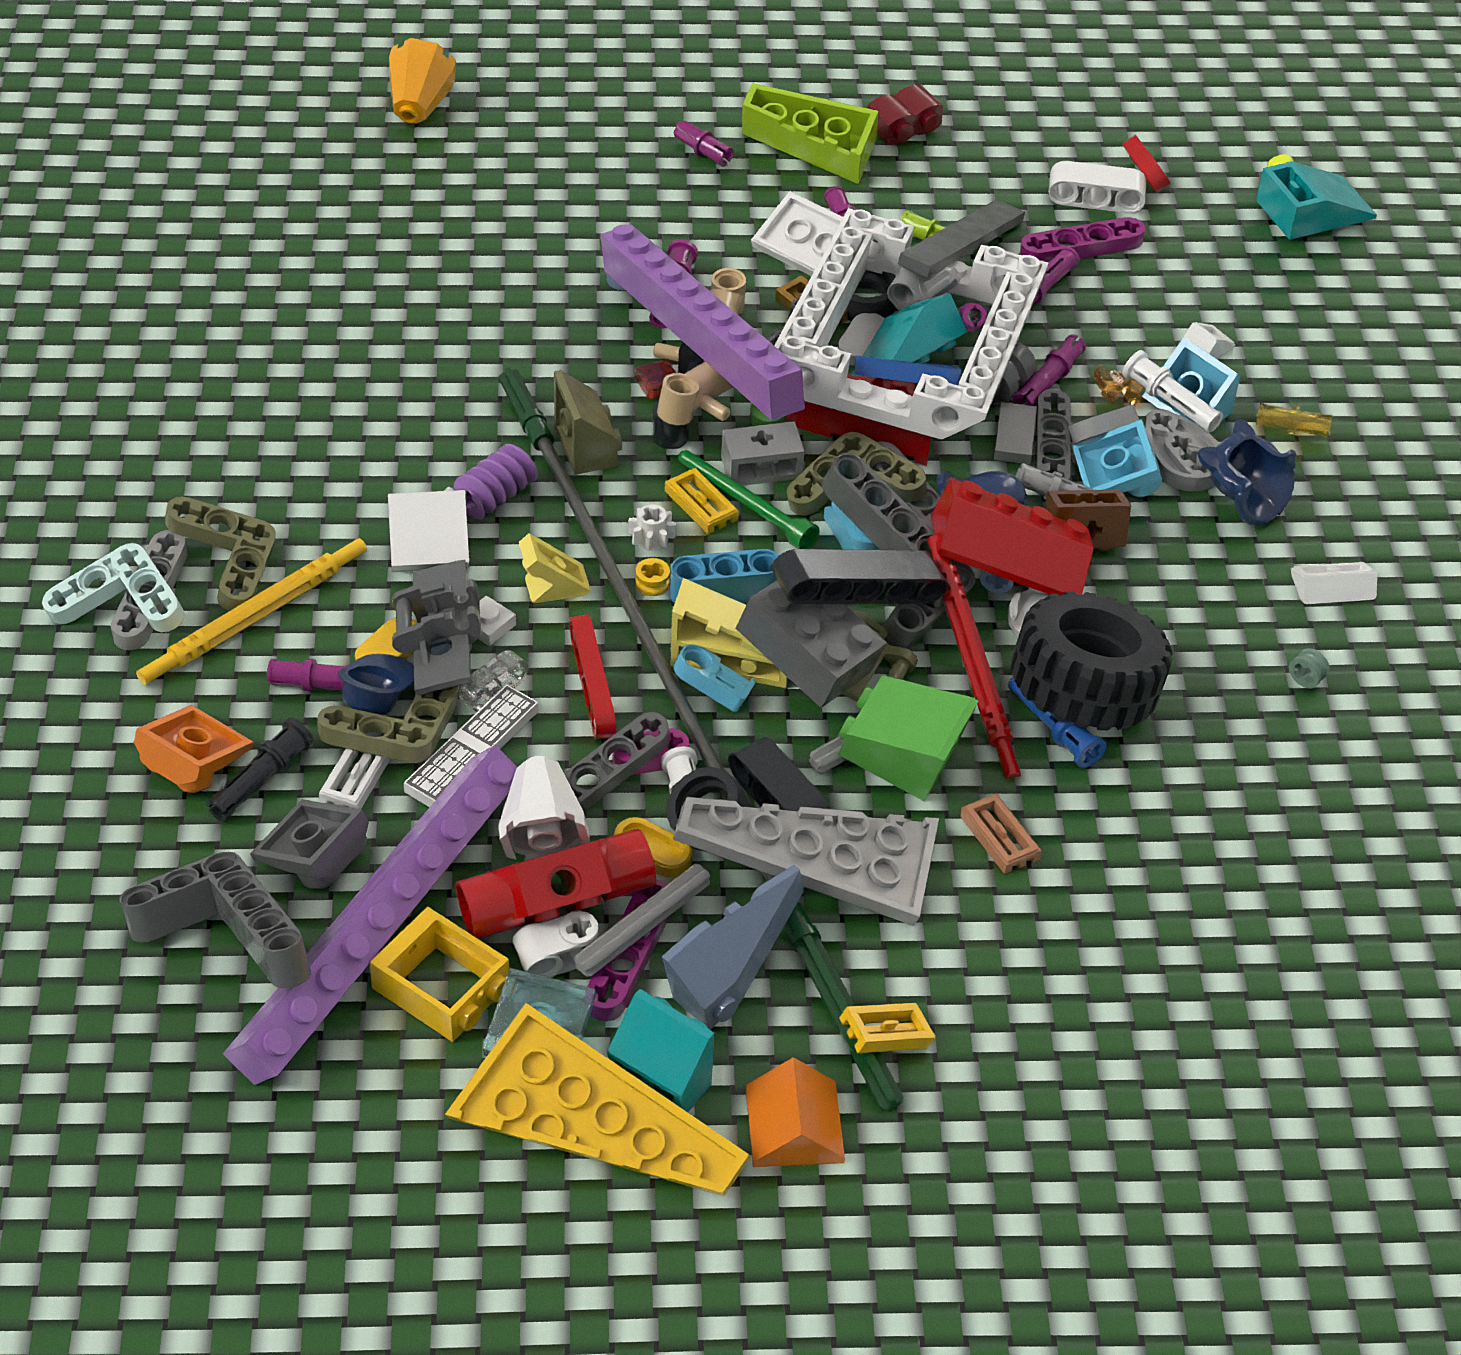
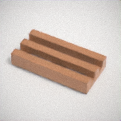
M997 793L962 807L960 817L1004 875L1012 872V866L1016 865L1018 868L1026 866V861L1029 859L1032 862L1040 860L1041 849ZM990 807L1023 850L1019 851L1007 836L1005 828L994 819L987 808Z

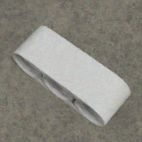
M1061 161L1056 163L1051 169L1048 192L1050 199L1059 205L1135 213L1141 210L1145 204L1146 177L1141 171L1132 168Z

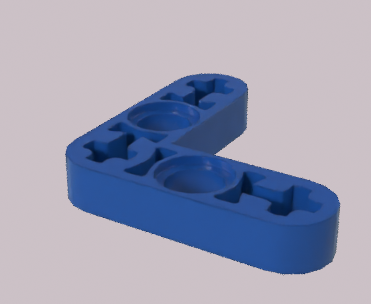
M856 356L853 374L919 383L922 374H927L930 376H941L948 383L958 385L961 369L953 365L932 362L921 364Z

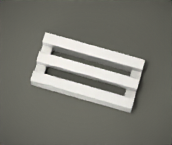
M346 748L319 792V801L327 804L332 801L335 805L361 809L391 758L376 755L370 765L375 755L364 752L359 762L352 769L351 775L343 789L339 792L336 791L360 752ZM370 765L368 771L366 772L365 776L363 777L362 781L360 782L359 786L357 787L356 791L352 796L353 791L355 790L356 786L358 785L359 781L361 780L362 776L364 775L365 771Z

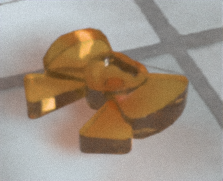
M1098 365L1094 370L1093 376L1097 386L1102 390L1101 395L1114 403L1118 398L1117 392H1123L1130 405L1134 404L1136 406L1143 399L1139 395L1142 385L1134 379L1127 380L1122 375L1123 372L1114 370L1110 372L1104 366Z

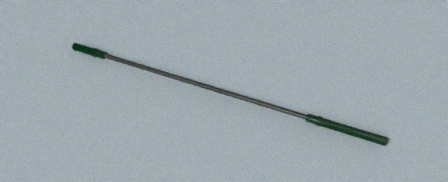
M511 367L504 368V373L499 375V381L520 419V426L528 435L534 448L541 451L706 767L724 770L553 447L554 437L546 424L547 420L543 412L538 409L517 369L512 370ZM719 790L723 799L728 800V793L724 790ZM762 872L766 881H769L770 879L775 877L768 873ZM798 902L784 925L789 935V941L794 951L799 953L878 1107L882 1111H894L897 1109V1106L903 1103L904 1097L880 1052L858 1053L854 1046L858 1039L849 1038L847 1031L850 1025H842L839 1019L846 1007L855 1006L821 942L819 931L815 925H812L802 904Z

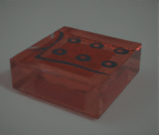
M665 359L635 367L634 377L646 397L652 399L660 396L664 378L669 374L676 373L669 360Z

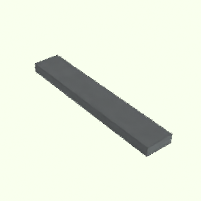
M996 199L901 252L898 265L928 278L978 249L981 244L984 245L1021 224L1025 211Z

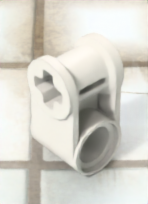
M575 911L542 923L529 924L517 931L513 936V944L527 978L533 982H541L577 969L575 966V955L582 950V947H587L596 940L598 923L595 917L588 912ZM574 923L577 924V932H576V933H573V924H574Z

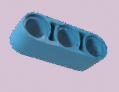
M757 549L679 557L671 564L670 598L675 603L682 580L685 578L740 603H747L752 596L777 580L771 566L779 554L769 549Z

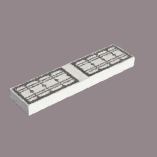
M506 684L404 782V792L430 807L472 757L495 744L501 749L539 712L538 702Z

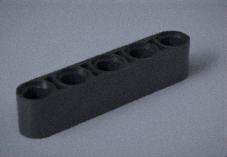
M793 549L780 554L771 566L772 572L787 599L794 604H926L938 600L948 589L946 578L931 554L927 551Z

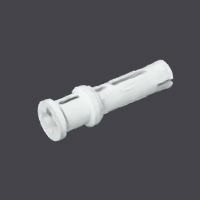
M1137 351L1125 364L1122 375L1127 380L1134 379L1146 388L1145 392L1151 397L1160 396L1204 428L1206 432H1213L1221 423L1223 414L1220 411L1215 410L1175 381L1170 369L1167 367L1161 368L1149 360L1148 354L1145 351Z

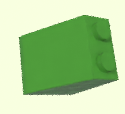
M882 675L874 689L868 685L864 689L856 705L857 708L861 709L858 716L855 718L849 715L842 726L838 736L844 739L838 755L925 802L958 744L977 706L978 700L969 696Z

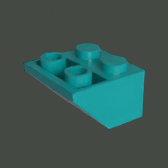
M639 989L634 994L608 1048L607 1058L686 1112H689L712 1085L715 1033L702 1021L694 1018L690 1019L672 1008L665 999L657 996L653 997Z

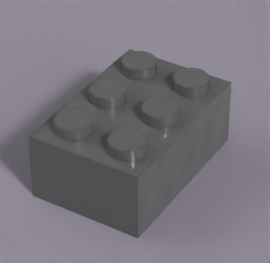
M777 580L749 599L735 628L820 708L871 673L887 644L845 604L791 603Z

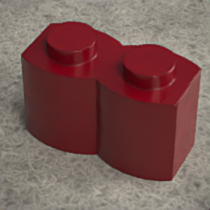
M922 85L908 86L895 95L880 96L867 105V109L878 111L877 134L888 145L905 142L915 134H927L942 125L943 105Z

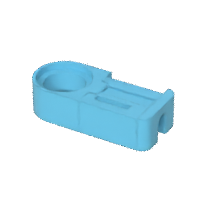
M694 644L684 646L674 662V671L677 676L731 711L737 712L754 687L755 680L752 678L749 681L720 663L721 658L701 646ZM688 659L696 662L702 667V669H696L686 662V660Z

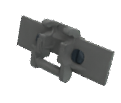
M457 560L413 572V586L396 592L392 597V607L396 611V632L392 637V646L400 653L414 651L416 695H426L432 691L446 690L452 686L468 684V682H471L470 650H472V644L481 636V617L478 586L473 579L467 580L466 560ZM412 612L418 624L412 625Z

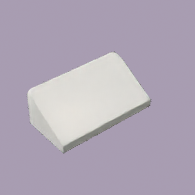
M1364 562L1294 566V568H1291L1293 581L1304 604L1373 600L1377 596V572Z

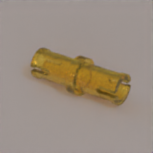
M1260 402L1256 425L1288 430V434L1295 435L1296 432H1302L1328 438L1333 415L1302 411L1300 406L1293 405L1291 409Z

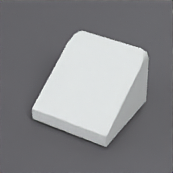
M1192 323L1184 336L1214 358L1232 350L1235 346L1230 338L1210 324Z

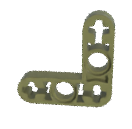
M849 432L843 434L831 444L787 488V498L791 511L803 516L815 513L829 500L822 488L824 478L819 476V474L826 469H830L837 456L846 453L847 450H849L848 453L860 457L871 469L873 465L879 462L890 464L889 469L882 472H874L904 502H915L923 498L927 493V480L924 470L918 465L861 433Z
M175 497L167 504L164 522L171 532L232 551L219 584L217 595L219 605L223 609L230 611L255 596L273 551L276 537L274 527L264 520L189 497ZM181 514H186L185 518L180 517ZM200 519H204L203 525L199 524ZM219 522L226 524L230 530L218 532L210 525ZM237 530L241 531V536L237 535ZM255 536L260 537V541L254 540ZM240 561H250L257 568L249 571L243 570L237 563ZM236 582L243 584L239 594L233 595Z
M459 685L449 687L446 690L432 691L426 695H416L403 720L343 706L326 707L318 713V737L323 742L334 746L410 763L423 762L433 754L457 706ZM439 695V701L435 700L434 697ZM430 715L437 719L428 721L421 720L418 717ZM377 731L382 732L385 735L380 737H370L367 736L366 733Z

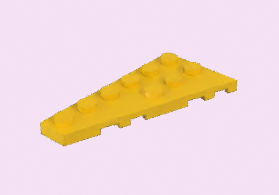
M527 1003L519 1011L445 1113L448 1119L721 1196H725L750 1160V1155Z

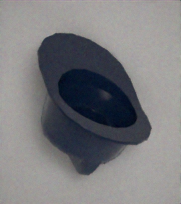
M371 654L357 659L338 671V678L343 681V701L352 709L379 715L389 713L394 708L401 692L414 683V665L404 658L389 654Z

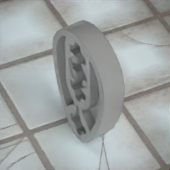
M1165 409L1150 411L1146 415L1144 426L1162 475V481L1171 487L1184 491H1203L1215 486L1211 479L1210 471L1201 464L1197 453L1204 447H1216L1219 442L1199 425L1181 415Z

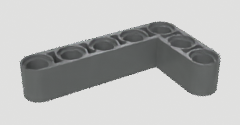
M852 453L838 455L822 482V488L827 497L880 550L927 551L932 556L927 540L934 535V531L860 457ZM950 559L951 564L955 565L958 569L964 591L967 595L975 584L974 572L969 565ZM942 597L926 604H897L882 625L887 632L884 641L890 646L906 649L911 647L948 616Z
M220 852L135 885L125 890L119 898L130 937L136 942L156 940L219 914L274 986L278 988H292L301 985L310 978L311 969L299 929L235 852Z

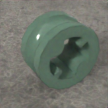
M1311 648L1302 650L1289 663V672L1292 678L1305 688L1316 687L1330 671L1327 659L1319 651Z

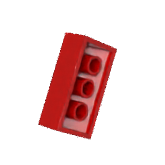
M950 478L931 514L934 535L938 534L936 543L937 554L1049 595L1057 593L1061 596L1064 592L1075 591L1076 594L1083 593L1093 552L1089 529L1083 523L1075 519L1064 520L1058 518L1039 506L1031 508L1023 505L1004 493L996 495L985 491L981 486L972 481L965 480L961 482Z

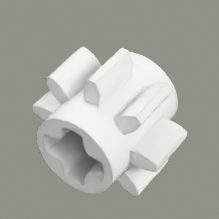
M654 504L637 508V518H629L628 533L632 534V544H638L640 548L650 552L667 548L668 538H675L676 523L671 522L672 512H666L663 507Z

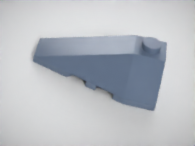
M793 865L759 886L753 893L751 901L741 907L738 903L734 902L726 907L724 910L725 917L711 926L705 920L694 927L662 956L673 999L695 1019L702 1021L710 1030L719 1021L725 1022L735 1013L738 1004L745 996L802 896L804 890L799 868Z

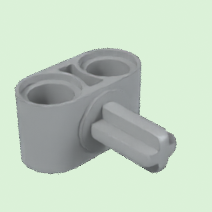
M902 267L888 288V298L898 310H901L910 304L947 294L949 290L960 282V278L957 275L958 271L955 268L945 267L933 277L925 278Z

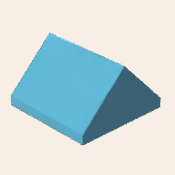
M1183 337L1163 367L1170 369L1175 381L1215 410L1220 411L1223 414V420L1232 414L1241 375ZM1146 392L1143 394V398L1159 409L1171 411L1194 422L1160 396L1151 397Z

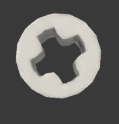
M681 746L670 749L661 758L662 769L669 775L670 794L673 787L683 776L696 770L697 754L690 747Z

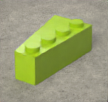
M751 84L742 105V134L859 184L876 142L878 111L760 84Z

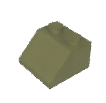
M562 370L554 371V427L574 475L617 467V451L622 450V439L619 430L613 429L611 426L612 418L608 405H602L598 393L594 389Z

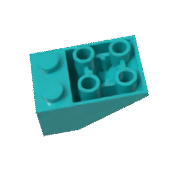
M1293 161L1263 168L1256 201L1289 240L1376 219L1377 214L1341 175Z
M947 293L910 304L886 317L862 356L923 364L931 359L929 354L935 351L941 353L956 346L955 339L967 333V330L951 294Z

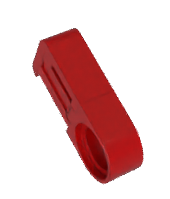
M1136 135L1122 144L1131 160L1144 173L1146 180L1156 193L1171 184L1161 167Z

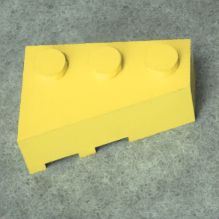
M683 578L672 610L670 666L674 667V662L684 646L694 644L705 648L721 658L720 663L749 681L753 678L756 683L786 688L789 680L780 669L735 629L746 607L745 604ZM688 659L686 660V662L696 669H702V667L696 662Z

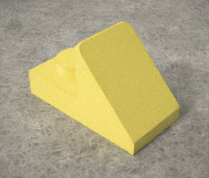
M530 533L519 541L523 556L522 564L528 572L525 576V581L533 603L586 596L591 592L582 563Z

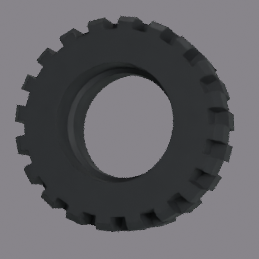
M1075 591L1064 592L1061 596L1057 593L1048 595L1032 605L1030 610L1026 612L1011 659V670L1017 687L1020 688L1022 695L1028 701L1033 700L1036 708L1042 712L1048 711L1059 721L1065 723L1067 720L1076 723L1077 727L1085 729L1091 726L1101 731H1108L1112 727L1121 730L1127 729L1132 724L1135 726L1153 714L1173 661V653L1169 640L1166 638L1160 626L1155 627L1154 620L1146 614L1141 615L1138 613L1137 608L1129 604L1125 606L1118 603L1117 599L1108 596L1102 598L1096 596V593L1085 592L1084 594H1076Z

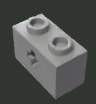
M795 421L722 430L721 458L726 475L740 485L794 480L803 472L805 451Z

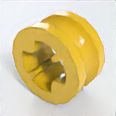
M648 558L637 564L635 568V585L639 592L648 596H658L668 590L670 586V567L666 562L657 558Z

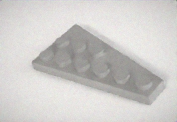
M687 797L681 808L673 840L773 876H777L795 865L800 869L804 887L914 926L921 913L939 818L925 817L923 822L906 821L904 815L889 814L887 819L867 817L863 812L810 807H800L798 811L779 810V805L763 804L761 808L741 807L736 801Z

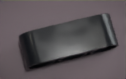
M765 736L729 754L728 764L734 778L760 807L763 804L779 805V810L798 811L800 807L830 809L824 796L769 737Z

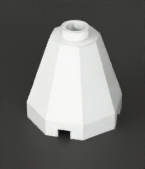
M534 756L516 768L499 822L500 841L506 857L516 860V853L525 855V861L578 846L580 843L590 842L589 828L584 812L557 761L545 756Z

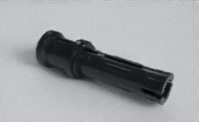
M288 718L282 724V730L273 739L265 740L259 745L258 755L206 802V807L210 808L209 812L216 819L225 822L275 773L285 772L291 765L290 761L301 750H308L314 745V739L309 730L298 720Z

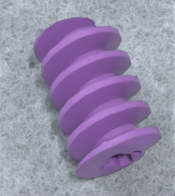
M505 444L498 451L491 453L487 459L480 461L476 467L470 468L466 474L459 476L454 482V491L465 490L466 515L479 521L484 519L485 513H492L496 505H503L506 498L514 497L517 490L525 489L527 482H534L538 477L534 462L526 452L515 445Z

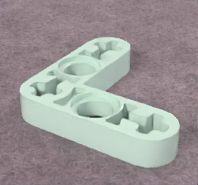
M135 543L120 546L55 585L46 592L42 600L43 608L52 621L58 624H67L127 589L154 630L169 632L178 627L184 619V610L175 594L144 548ZM133 560L140 568L134 573L128 565ZM106 578L105 583L101 587L92 590L88 589L90 583L95 579ZM150 581L156 582V586L151 591L138 593L143 584ZM79 591H81L83 594L80 597H78V595L76 594ZM66 601V604L64 606H59V604ZM161 601L168 611L163 615L159 613L155 606Z

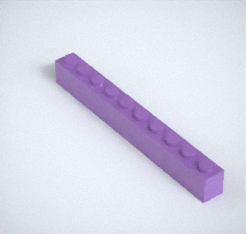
M632 224L618 225L612 231L600 234L604 271L770 420L805 409L802 369Z
M496 744L472 757L309 950L307 958L311 969L310 978L296 987L277 988L225 1050L223 1055L254 1085L277 1076L368 966L369 962L377 955L507 796L516 768L518 767Z

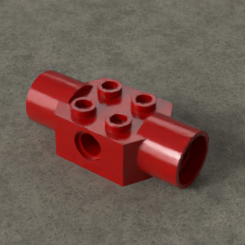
M634 829L457 881L456 894L468 933L480 939L524 926L525 917L528 923H537L561 916L559 907L567 905L569 911L581 910L601 904V897L604 901L654 887L656 886L657 877L648 842L640 829ZM554 874L559 876L562 882L559 894H556L551 887V879Z

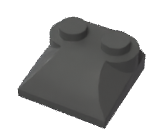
M302 799L250 855L253 860L298 874L302 884L307 888L323 889L333 884L337 876L347 865L360 855L367 843L366 833L369 822L362 809Z

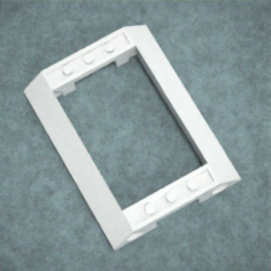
M848 208L774 345L802 369L804 401L938 439L949 437L985 420L1047 271L1048 262L1040 261L1031 255L1022 256L1007 252L998 246H985L981 244L972 267L961 261H955L947 267L955 268L958 271L957 275L960 278L959 284L948 292L993 305L959 384L948 383L941 376L922 374L913 396L907 395L899 390H889L871 385L864 380L847 378L851 353L841 351L833 346H827L865 270L880 274L884 271L897 275L902 268L898 265L900 253L911 247L914 226L904 224L901 220L886 219L871 215L865 210Z

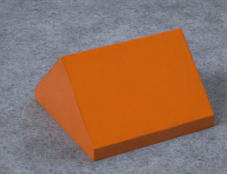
M793 1057L746 1084L745 1091L753 1167L844 1163L845 1155L835 1080Z

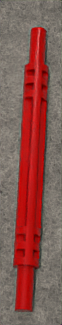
M938 534L932 535L927 541L933 559L948 582V589L942 596L974 697L978 700L977 706L990 746L996 748L1005 779L1020 777L1021 772L1011 745L1013 735L958 569L955 565L951 564L950 558L937 554L936 543Z

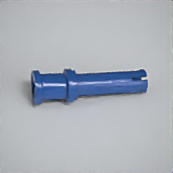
M1012 676L1008 683V689L1011 692L1013 691L1052 730L1053 741L1059 747H1066L1074 755V762L1080 768L1090 767L1102 757L1106 750V742L1100 736H1094L1087 729L1077 727L1076 723L1067 720L1065 723L1059 721L1050 712L1044 713L1036 708L1033 700L1028 701L1022 695Z

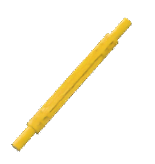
M358 538L333 554L325 553L168 647L166 654L136 671L138 679L142 684L146 685L174 667L182 668L339 573L341 566L367 551L366 544L362 539Z

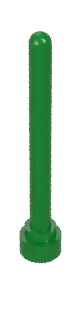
M683 450L679 453L678 460L681 464L690 470L696 468L713 485L785 531L789 544L795 548L811 549L816 543L820 529L813 522L806 518L792 519L690 451Z

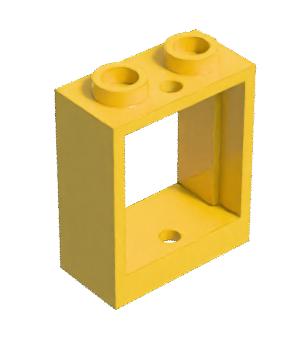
M429 907L421 912L369 962L372 989L451 1042H454L464 1031L471 1030L478 1023L481 1014L493 1002H499L506 995L511 983L509 959ZM435 949H438L481 978L451 1008L405 979Z

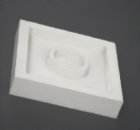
M465 490L388 494L392 571L422 570L464 559L466 560L467 567H469Z

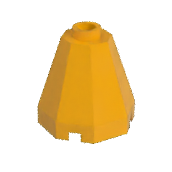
M410 38L404 41L402 47L398 48L397 44L391 49L389 55V79L393 112L406 123L417 124L427 119L453 88L456 59L449 55V59L443 55L444 49L438 43Z

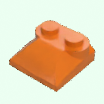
M189 705L137 728L134 738V744L140 754V761L149 770L159 773L177 784L180 789L191 793L209 788L212 785L214 772L222 769L251 750L254 743L193 705Z

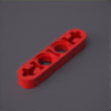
M589 614L569 617L571 644L595 740L611 738L616 734L615 713L592 620Z

